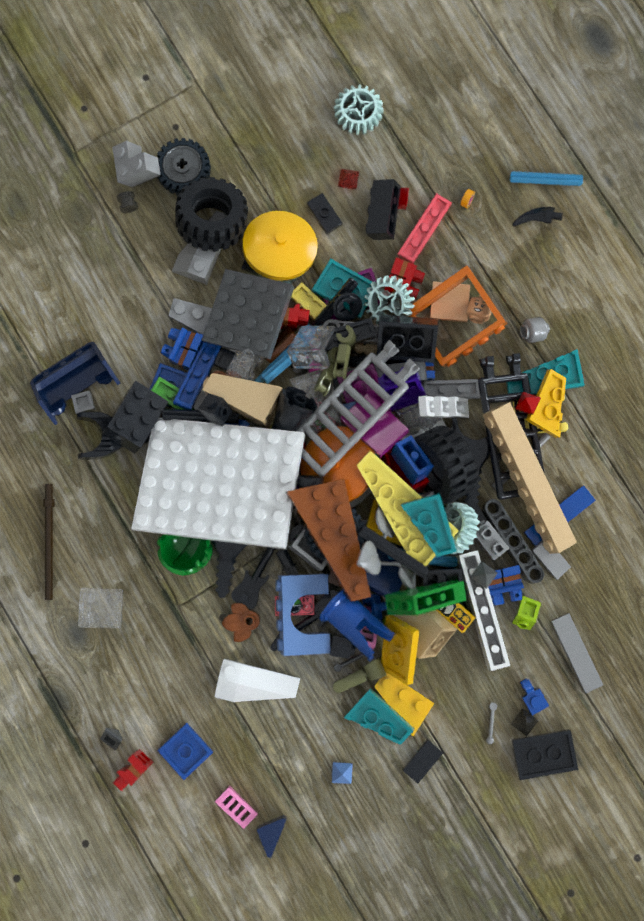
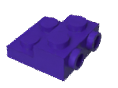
M418 372L411 375L405 381L408 384V390L390 407L391 412L419 403V396H427ZM385 374L378 378L379 385L390 396L399 388Z

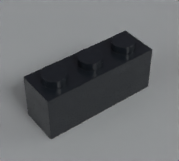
M394 179L373 180V186L370 189L371 201L368 206V222L365 226L366 234L373 240L394 239L401 186Z

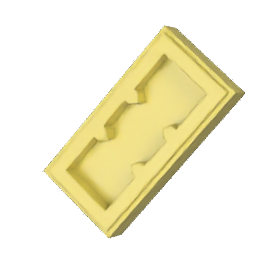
M302 282L293 290L291 299L296 304H300L301 309L310 310L309 316L313 320L327 306Z

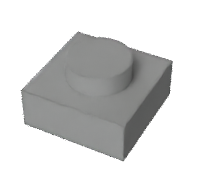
M90 390L71 395L76 414L96 410Z

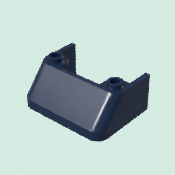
M95 342L85 344L36 375L30 381L37 402L54 425L58 424L55 415H60L65 411V401L72 398L71 395L78 394L95 382L106 385L114 379L117 385L121 383Z

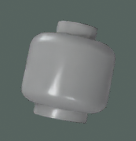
M541 317L526 319L520 326V335L528 343L544 341L550 331L549 324Z

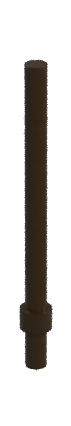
M45 484V499H43V507H45V600H53V507H55V499H53V484Z

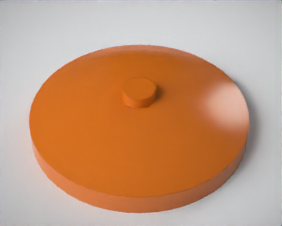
M337 426L348 438L354 434L348 427ZM325 429L317 434L335 453L344 445L329 429ZM359 439L330 471L323 476L324 483L344 479L349 502L359 498L369 486L357 464L370 450L374 454L375 452ZM312 440L305 448L307 453L321 467L330 459ZM301 459V475L319 476Z

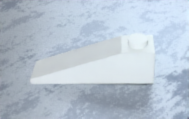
M223 659L215 697L231 702L295 698L300 678Z

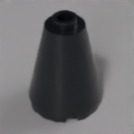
M291 386L287 387L286 390L283 388L271 429L297 431L316 411L317 403L312 397L308 399L305 396L306 392Z

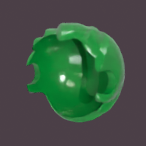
M165 534L157 540V545L159 546L158 558L163 567L173 574L185 576L197 573L209 563L212 557L213 546L211 545V540Z

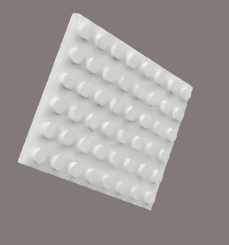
M159 417L151 430L131 529L141 532L286 549L293 510V502L286 492L296 490L305 438L304 432L224 424L222 427L208 422L179 419L163 420Z

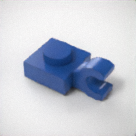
M527 678L520 682L526 693L521 698L531 715L549 707L540 688L534 690L530 680H527Z

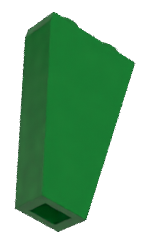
M446 581L385 594L387 614L417 616L466 601L464 581Z

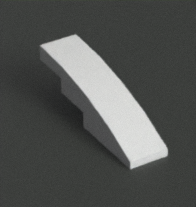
M419 396V413L421 417L469 418L468 399L460 397Z

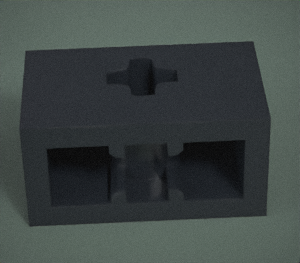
M459 567L429 569L424 578L420 577L421 587L446 581H463L462 569Z

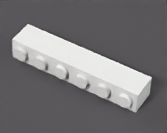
M478 550L456 556L459 568L462 569L464 587L471 612L476 617L474 623L487 670L493 671L508 667L510 663L489 588H484L471 578V575L481 563Z

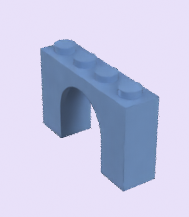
M328 574L278 575V580L275 581V589L279 593V599L276 600V611H279L276 628L277 631H280V639H277V650L283 656L331 653L330 633H302L294 627L291 621V609L300 597L313 594H329Z

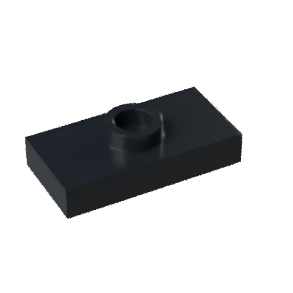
M323 193L307 202V206L326 234L342 226V221Z

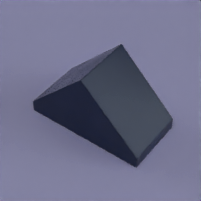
M285 815L257 826L256 830L265 853L269 858L273 855L286 823L287 816Z

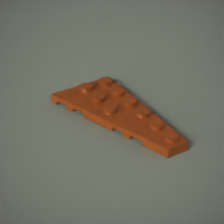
M342 479L287 491V496L293 502L297 513L300 514L306 524L307 530L321 553L325 556L329 567L338 578V582L348 599L356 601L371 597L365 569L356 565L361 550L345 480Z

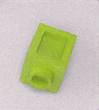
M522 596L512 623L521 629L531 630L536 623L541 602Z

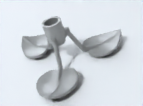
M378 504L376 510L377 526L383 533V538L386 539L387 536L392 538L395 532ZM371 541L364 543L356 565L366 569L372 575L379 574L381 565L398 566L399 577L408 589L415 588L416 574L399 562H380L374 544Z

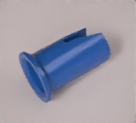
M344 590L340 591L328 603L319 618L322 622L329 621L368 658V661L374 659V652L360 632L364 627L389 642L395 635L358 600L350 601Z

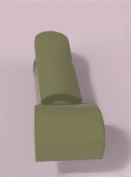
M346 325V330L349 333L347 337L344 338L340 333H336L340 344L338 345L333 369V378L335 379L337 377H343L344 380L347 378L351 346L357 340L355 332L349 325ZM339 365L344 366L343 370L339 369Z
M338 347L332 348L322 357L324 366L313 390L321 392L323 397L328 394L331 387L336 361L335 355L337 354Z
M377 658L363 667L364 671L360 669L335 681L333 690L336 693H341L350 689V687L352 688L367 681V678L369 681H373L387 674L380 659Z

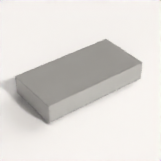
M543 540L531 550L556 580L571 568L560 553L549 554L543 546Z

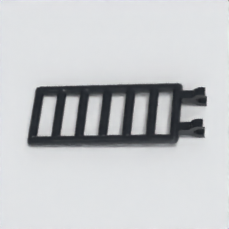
M520 353L506 356V362L510 368V374L495 376L493 368L494 356L479 359L484 373V377L478 379L483 414L490 411V403L516 401L520 399L522 392L488 396L487 384L522 381L523 392L531 394L528 374L521 373ZM522 411L515 412L518 419H526L528 413ZM529 423L530 430H524L527 438L531 437L532 449L544 472L537 427ZM485 425L497 498L504 500L520 497L518 490L504 492L502 480L511 479L510 471H500L499 461H502L501 453H497L493 436Z

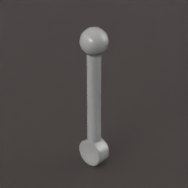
M496 703L489 704L491 713L489 736L486 739L488 744L494 743L492 735L494 713L497 709Z

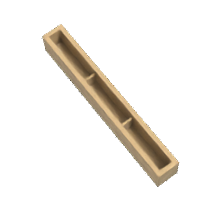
M511 403L499 405L482 414L484 423L493 436V442L498 446L501 458L510 471V477L518 488V494L524 500L526 510L535 523V529L543 540L544 548L549 554L560 553L577 543Z

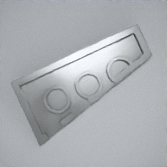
M174 298L168 316L185 327L203 335L212 308ZM228 349L237 354L236 350Z

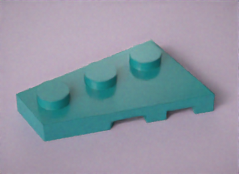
M440 493L401 504L403 510L409 515L411 521L419 529L423 538L437 557L457 552Z
M371 688L344 717L349 721L352 720L360 724V726L366 729L369 728L377 732L380 736L399 745L414 731V728Z

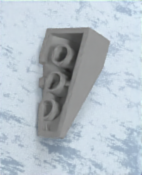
M216 211L208 221L222 220L227 215ZM189 243L179 253L172 272L207 285L221 249L215 252L209 249L208 251H203L202 248L198 247L197 249L192 246V243Z

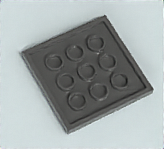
M225 269L202 341L271 359L294 286L280 281Z

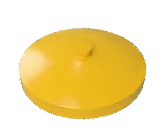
M271 211L256 217L247 226L242 243L243 254L249 266L261 276L279 281L291 280L307 272L315 261L318 248L317 238L312 227L303 218L286 211Z

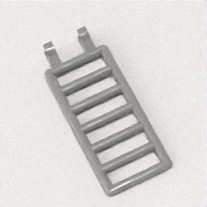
M390 340L378 355L370 353L296 431L304 432L330 458L321 467L303 448L301 458L320 477L325 476L408 390V384L405 381L419 371L420 368L411 359L405 363L404 368L398 374L385 364L390 357L400 351ZM372 362L399 387L391 396L364 371ZM358 376L385 401L377 410L351 386ZM344 391L371 415L364 424L337 399ZM330 405H333L357 429L350 438L324 414ZM317 419L344 444L336 453L310 428Z

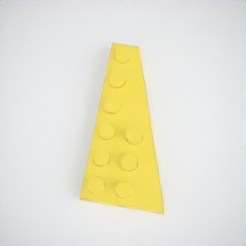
M370 450L357 464V467L405 552L427 566L436 554L423 538L419 529L413 524L409 515L401 507L402 503L423 497ZM449 522L454 537L459 530Z

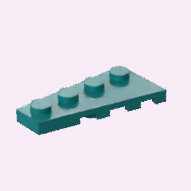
M578 349L522 372L528 374L532 395L537 394L546 371L549 369L566 378L565 390L585 386ZM522 381L506 382L508 394L523 392Z

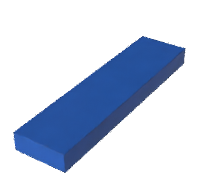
M202 342L173 401L174 405L186 410H192L221 346Z
M583 485L561 502L559 506L567 522H569L596 500ZM535 524L523 532L534 547L542 540L540 534L535 529Z

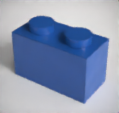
M412 435L397 442L390 453L412 485L428 477L434 467Z

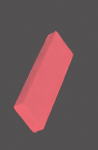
M436 193L397 253V256L414 264L452 205V202Z

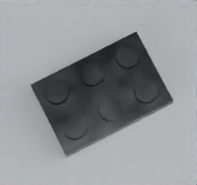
M570 729L511 739L519 780L578 770Z

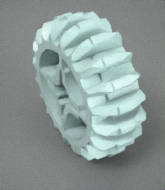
M360 84L358 88L352 85L351 90L345 88L344 93L340 92L339 98L335 100L334 111L336 112L335 119H338V125L343 124V130L349 128L350 134L353 130L356 131L357 135L360 131L366 134L367 129L372 132L373 126L377 127L379 125L378 121L382 120L381 114L384 110L382 107L383 102L379 100V94L374 95V89L368 91V86L362 89ZM353 100V104L344 109L345 105ZM370 111H373L372 115L369 118L364 119V116L366 114H369Z
M386 275L384 278H377V282H372V287L367 288L369 294L365 295L364 298L368 302L364 303V305L369 306L366 313H372L370 318L372 320L377 318L376 324H379V315H386L383 313L385 310H389L391 313L394 312L396 316L412 315L410 309H413L415 305L410 302L415 300V298L410 297L409 294L413 290L406 289L409 286L408 283L402 285V278L397 280L396 276H391L390 278ZM383 287H391L396 291L390 293L388 290L385 291ZM400 297H401V301H402V306H401L400 303H399V298H400ZM389 298H392V299H391V304H390V305H387V304H388V302H387L388 299H389Z
M448 503L447 507H444L447 519L459 530L453 537L457 552L450 554H463L464 550H469V545L474 544L473 539L477 538L476 532L480 530L477 527L480 523L477 519L478 515L472 507L465 503Z

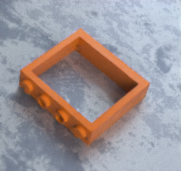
M465 266L414 302V308L410 309L412 315L409 317H416L421 311L469 278L496 317V322L445 357L442 356L436 347L435 357L443 367H450L458 362L457 358L462 355L464 357L474 351L473 347L478 344L480 346L489 341V336L494 333L496 335L501 333L505 329L504 326L508 324L468 266Z

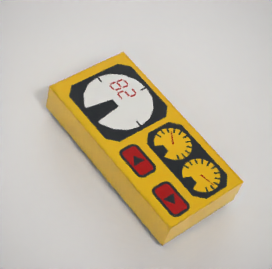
M460 603L436 610L461 633H464L476 618Z

